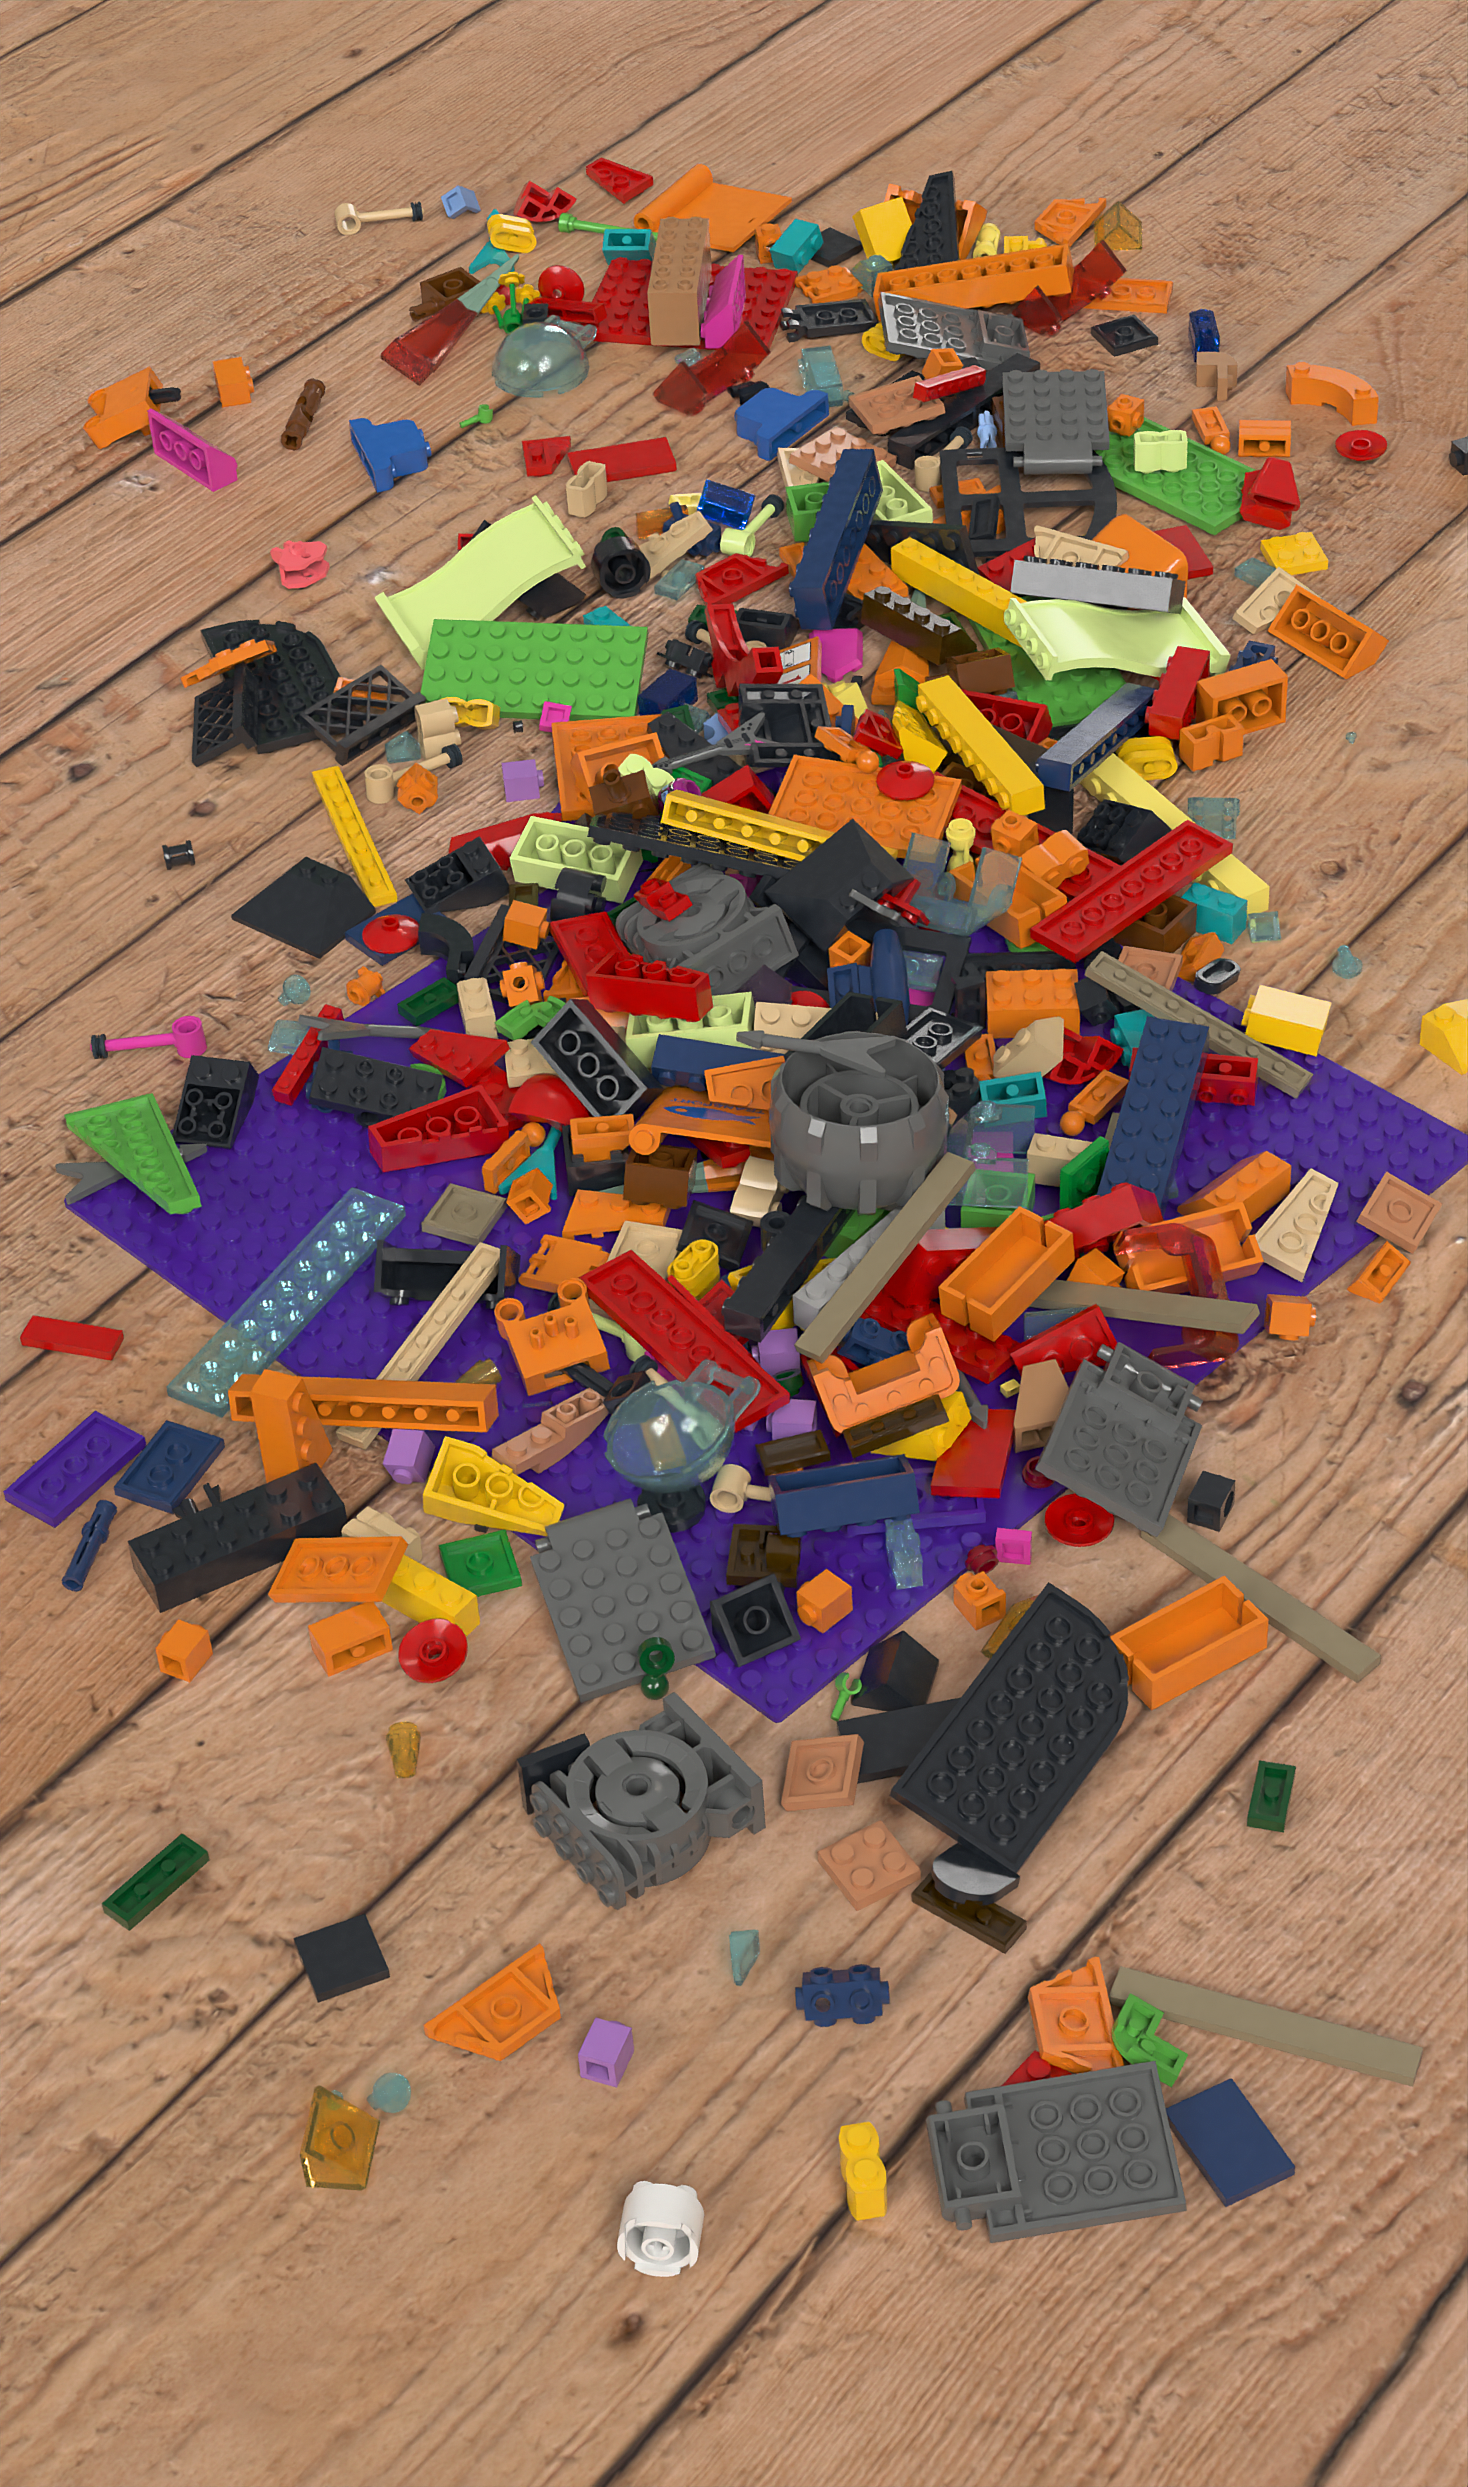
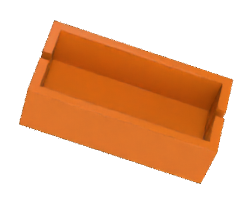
M996 849L975 858L978 886L976 885L973 862L969 861L949 871L952 901L1020 949L1029 947L1036 942L1030 938V928L1067 903L1065 894L1006 854L999 853Z
M1243 1201L1120 1232L1112 1245L1119 1267L1124 1272L1128 1271L1124 1277L1127 1288L1170 1294H1180L1254 1275L1264 1262L1255 1234L1248 1236L1252 1226Z
M1019 1206L938 1287L941 1314L963 1326L970 1323L971 1330L994 1342L1075 1260L1073 1233L1050 1221L1045 1224L1044 1231L1043 1218Z
M1224 1575L1115 1633L1110 1638L1119 1654H1123L1129 1677L1128 1685L1132 1684V1691L1152 1711L1266 1649L1269 1619L1249 1599L1244 1601V1594Z

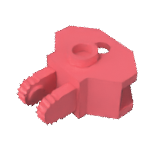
M288 540L284 542L283 550L275 547L270 551L272 559L279 565L282 585L288 589L305 588L326 577L330 568L329 563L324 560L327 545L321 541H298L294 543Z

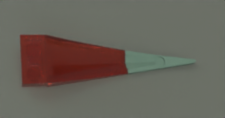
M519 254L513 256L458 299L412 329L396 337L381 353V360L420 386L432 372L435 373L500 286L498 283L500 275L509 273L518 262Z

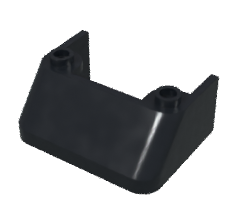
M484 520L470 541L491 526V524ZM555 573L530 588L517 599L527 605L526 611L539 620L541 616L547 619L580 604L586 594L562 575Z
M377 1240L374 1292L390 1299L389 1304L408 1306L409 1300L435 1301L473 1251L396 1248L385 1240ZM500 1245L499 1273L476 1302L486 1304V1309L494 1310L499 1301L514 1297L520 1271L521 1255L509 1246Z

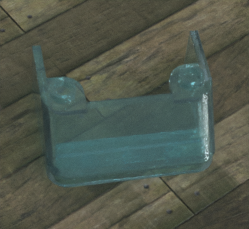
M912 832L903 867L921 885L909 905L921 910L930 921L928 926L919 922L916 923V926L960 936H969L1008 910L1012 903L1022 857L983 847L969 902L954 899L953 895L956 890L955 878L951 873L944 872L951 843Z
M980 1101L951 1128L950 1136L947 1140V1152L974 1162L976 1170L948 1205L1018 1208L1021 1206L1027 1209L1029 1159L997 1158V1153L1027 1154L1034 1135L1035 1106L995 1104L992 1101Z

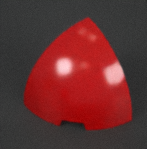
M528 181L519 195L513 216L535 223L551 221L560 217L562 213H566L574 205L577 198L559 187H556L549 193L533 182Z
M1064 1027L1063 1060L1043 1077L1062 1084H1083V1082L1097 1077L1104 1069L1109 1071L1118 1061L1124 1049L1100 1036L1082 1037Z
M539 1073L527 1079L516 1092L508 1111L509 1114L522 1122L548 1123L561 1132L562 1126L570 1125V1119L594 1117L560 1076L552 1073Z

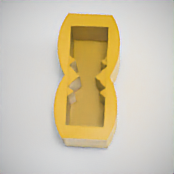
M457 697L442 698H447L450 706L456 707L459 722L455 723V727L472 725L485 730L499 727L501 707L482 699L465 701Z
M870 2122L841 2126L839 2132L840 2168L846 2182L848 2208L857 2221L884 2217L888 2206L887 2179L884 2164L880 2159L878 2133Z

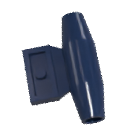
M882 929L873 936L870 967L853 963L827 968L830 1008H833L848 992L873 996L875 1012H877L875 1003L877 997L900 1000L903 1002L907 1026L910 996L906 960L897 933L891 929Z

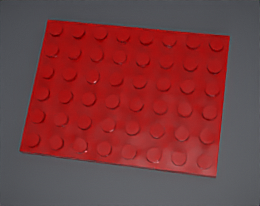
M619 257L611 261L592 302L604 303L607 318L599 324L581 323L577 331L578 340L651 345L647 293L653 261L649 259L628 260L625 257ZM711 264L712 272L709 289L710 285L714 286L716 275L726 266ZM744 267L746 300L735 349L706 348L705 338H701L700 345L652 346L768 354L780 321L783 318L781 308H787L796 287L795 278L798 277V271H790L785 268L774 270L766 269L765 267Z

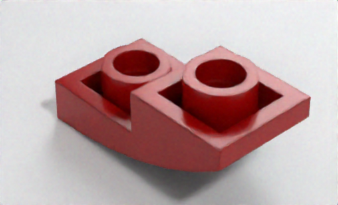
M658 878L645 881L640 886L641 889L633 894L642 906L668 922L693 905L688 895L675 892L669 881Z

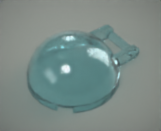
M551 315L544 322H530L519 326L508 333L499 344L492 362V376L495 377L496 386L516 396L534 398L543 397V391L558 389V394H562L574 389L588 376L589 361L584 348L595 339L597 333L596 326L590 324L583 326L561 320L556 315Z
M709 1359L703 1360L685 1382L673 1380L657 1386L655 1381L652 1380L631 1393L610 1417L604 1432V1439L607 1441L605 1457L623 1479L642 1490L653 1493L676 1494L694 1489L711 1479L726 1461L734 1443L735 1421L759 1394L760 1381L751 1376L743 1378L721 1369L716 1362ZM715 1380L735 1390L728 1397L725 1392L710 1384Z

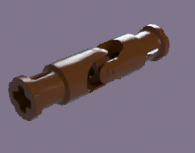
M308 379L304 384V390L298 397L295 408L286 424V430L281 435V443L286 449L295 451L302 446V440L307 435L314 418L313 415L317 412L321 398L325 394L326 387L318 379Z

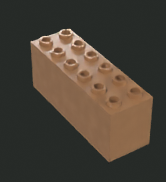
M667 217L660 219L647 293L651 345H700L701 323H704V311L706 310L712 272L709 218L691 217L689 219H678L676 217Z

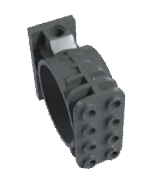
M704 862L698 863L669 881L675 892L688 895L693 904L670 922L654 915L638 901L624 909L616 919V929L619 937L631 955L643 956V961L647 963H653L656 960L666 962V967L670 969L682 966L708 973L712 996L741 993L799 956L779 906L773 904L769 908H755L751 899L747 897L743 885L737 879L724 875L719 870L710 868V864Z
M675 1692L663 1698L664 1711L640 1724L639 1730L612 1734L589 1746L580 1754L575 1762L568 1765V1777L559 1770L550 1775L551 1789L541 1781L532 1785L530 1801L536 1816L533 1819L536 1831L541 1837H548L552 1841L561 1859L564 1861L569 1860L575 1866L580 1879L585 1884L590 1883L597 1890L600 1900L606 1907L612 1906L616 1910L626 1906L625 1892L637 1899L644 1894V1887L668 1883L690 1871L704 1856L711 1837L730 1838L746 1827L755 1835L766 1828L762 1779ZM680 1792L685 1794L682 1800V1808L688 1811L687 1814L679 1807ZM595 1801L597 1802L599 1813H597L592 1805Z

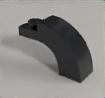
M422 913L418 929L421 955H433L447 961V979L457 986L459 981H464V976L475 957L472 937L465 927L450 918Z

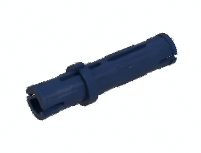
M98 1501L90 1521L86 1522L82 1528L81 1533L83 1536L61 1580L63 1581L62 1585L68 1590L76 1592L82 1590L101 1544L108 1540L110 1534L108 1529L114 1516L117 1514V1507L110 1501Z

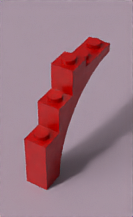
M707 605L705 615L714 656L711 664L716 688L727 687L728 696H739V684H778L784 672L779 647H760L749 650L742 637L734 605Z

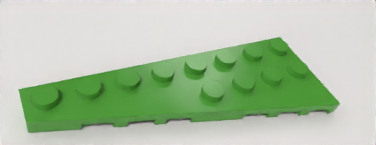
M153 1093L64 1115L69 1130L170 1215L175 1213L186 1214L194 1208L202 1207L197 1189Z

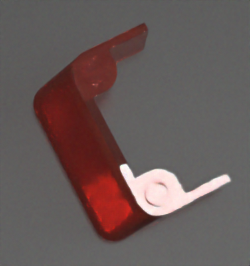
M1102 240L1079 264L1073 267L1071 293L1060 297L1054 295L1046 296L1038 285L1011 314L1016 318H1022L1024 327L1042 336L1048 334L1051 337L1062 328L1060 324L1095 299L1099 298L1102 301L1113 291L1110 288L1127 270L1106 242Z
M745 321L719 349L688 367L684 360L680 362L652 395L663 405L686 415L692 413L695 416L706 407V403L725 392L727 387L734 386L741 381L743 383L750 381L755 376L753 371L769 356L771 351L750 323Z
M1168 1223L1123 1231L1114 1248L1115 1255L1162 1249L1168 1255L1181 1256L1191 1296L1229 1301L1216 1246L1208 1235L1180 1223ZM1182 1327L1181 1336L1183 1344L1154 1348L1148 1358L1167 1369L1225 1361L1230 1359L1238 1349V1333Z

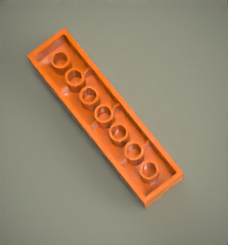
M1069 243L877 273L873 298L878 320L881 322L878 303L880 292L964 309L980 306L989 308L1000 303L1014 304L1019 300L1025 299L1039 300L1051 295L1056 297L1064 296L1067 293H1071L1074 273Z

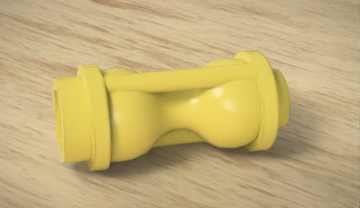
M986 223L982 226L977 236L973 258L997 255L1001 233L996 225Z
M954 819L946 829L948 843L953 849V855L950 857L947 866L948 877L950 870L969 861L974 863L973 858L969 855V849L973 845L976 834L971 821L967 819Z

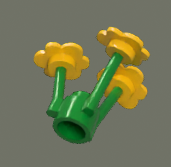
M517 272L501 274L498 279L499 284L510 288L511 308L505 311L503 318L500 311L506 306L504 302L506 298L502 294L499 295L498 292H494L481 310L482 313L495 314L499 329H504L507 334L511 335L518 334L523 330L524 304H528L540 296V292L534 290V287L530 284L518 287L525 283V275ZM516 302L522 303L521 313L516 309Z

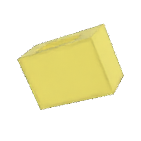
M1015 1379L1000 1385V1391L1006 1398L1018 1393L1020 1389V1384Z

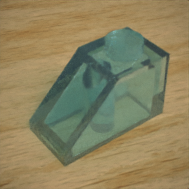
M873 255L868 259L859 261L850 270L854 277L863 284L861 288L871 297H873L877 273L893 271L892 264L882 255Z

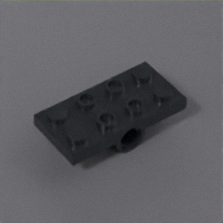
M322 1047L309 1097V1104L354 1114V1120L359 1125L368 1128L370 1125L437 1101L443 1075Z

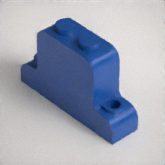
M765 388L736 409L734 419L737 425V435L754 442L757 446L759 458L771 461L777 456L778 448H788L829 416L828 393L811 390L801 396H796L776 388Z
M366 418L349 420L351 442L377 493L392 489L394 487V478L421 472L428 468L427 457L431 456L430 444L428 441L425 442L422 429H418L414 421L404 419L381 425H373Z

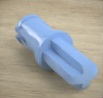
M985 411L984 414H979L978 416L979 426L977 428V435L980 438V448H986V446L988 448H996L995 436L997 428L994 425L993 415H990L989 411Z

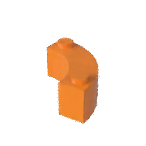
M1306 362L1287 365L1285 392L1291 405L1323 406L1327 403L1337 407L1336 412L1343 415L1352 426L1377 423L1379 396L1371 385L1361 378L1343 370L1309 365Z

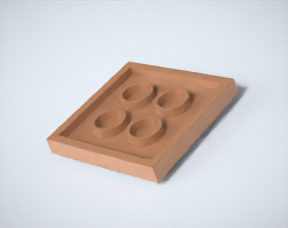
M920 376L848 397L849 406L873 435L886 434L891 429L909 427L915 422L932 420L938 415L945 414L944 404L939 398L925 403L913 398L915 382L923 381Z
M834 427L790 453L789 463L829 482L830 477H833L835 473L836 461L840 459L843 449H874L876 461L884 460L891 468L895 466L897 456L888 453L883 448H878L866 442L863 438L847 433L842 428Z

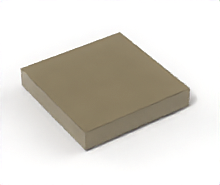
M450 1183L421 1223L422 1232L477 1246L479 1242L483 1243L508 1207L506 1203L507 1198Z

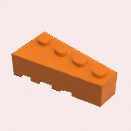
M264 1369L252 1387L250 1396L266 1482H271L314 1463H317L320 1469H322L333 1449L303 1379Z

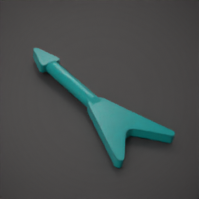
M493 209L487 217V222L491 216L499 214L497 209ZM489 236V242L486 243L468 267L469 273L473 274L489 264L502 266L510 258L503 249H498L492 245Z
M552 1126L543 1146L537 1149L498 1186L499 1193H508L513 1180L538 1167L553 1184L549 1197L552 1200L557 1199L554 1150L562 1132Z

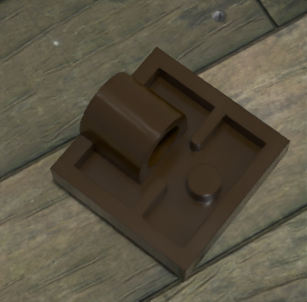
M733 1524L726 1573L727 1585L745 1586L775 1573L777 1581L786 1588H797L803 1536L792 1538L787 1537L786 1534L780 1535L778 1527L773 1525Z

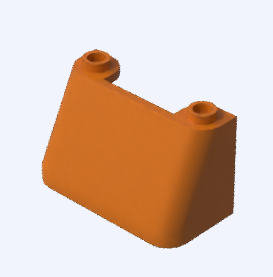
M889 184L884 202L902 197L913 225L916 219L915 212L922 203V194L913 190L902 191L901 186ZM957 200L960 260H965L986 220L988 210L974 201L964 200L963 202Z
M1121 514L1113 518L1092 539L1095 542L1128 550V560L1119 566L1120 568H1126L1125 573H1128L1129 568L1152 571L1151 576H1155V571L1178 574L1177 580L1186 581L1183 598L1187 599L1188 563L1184 553L1129 515ZM1127 608V610H1142V609Z
M933 1313L912 1321L907 1327L906 1338L910 1350L851 1373H847L842 1360L836 1355L830 1354L824 1363L814 1359L807 1361L830 1423L835 1430L843 1433V1430L925 1398L939 1394L940 1399L950 1396L957 1390L960 1382L959 1373L942 1328Z

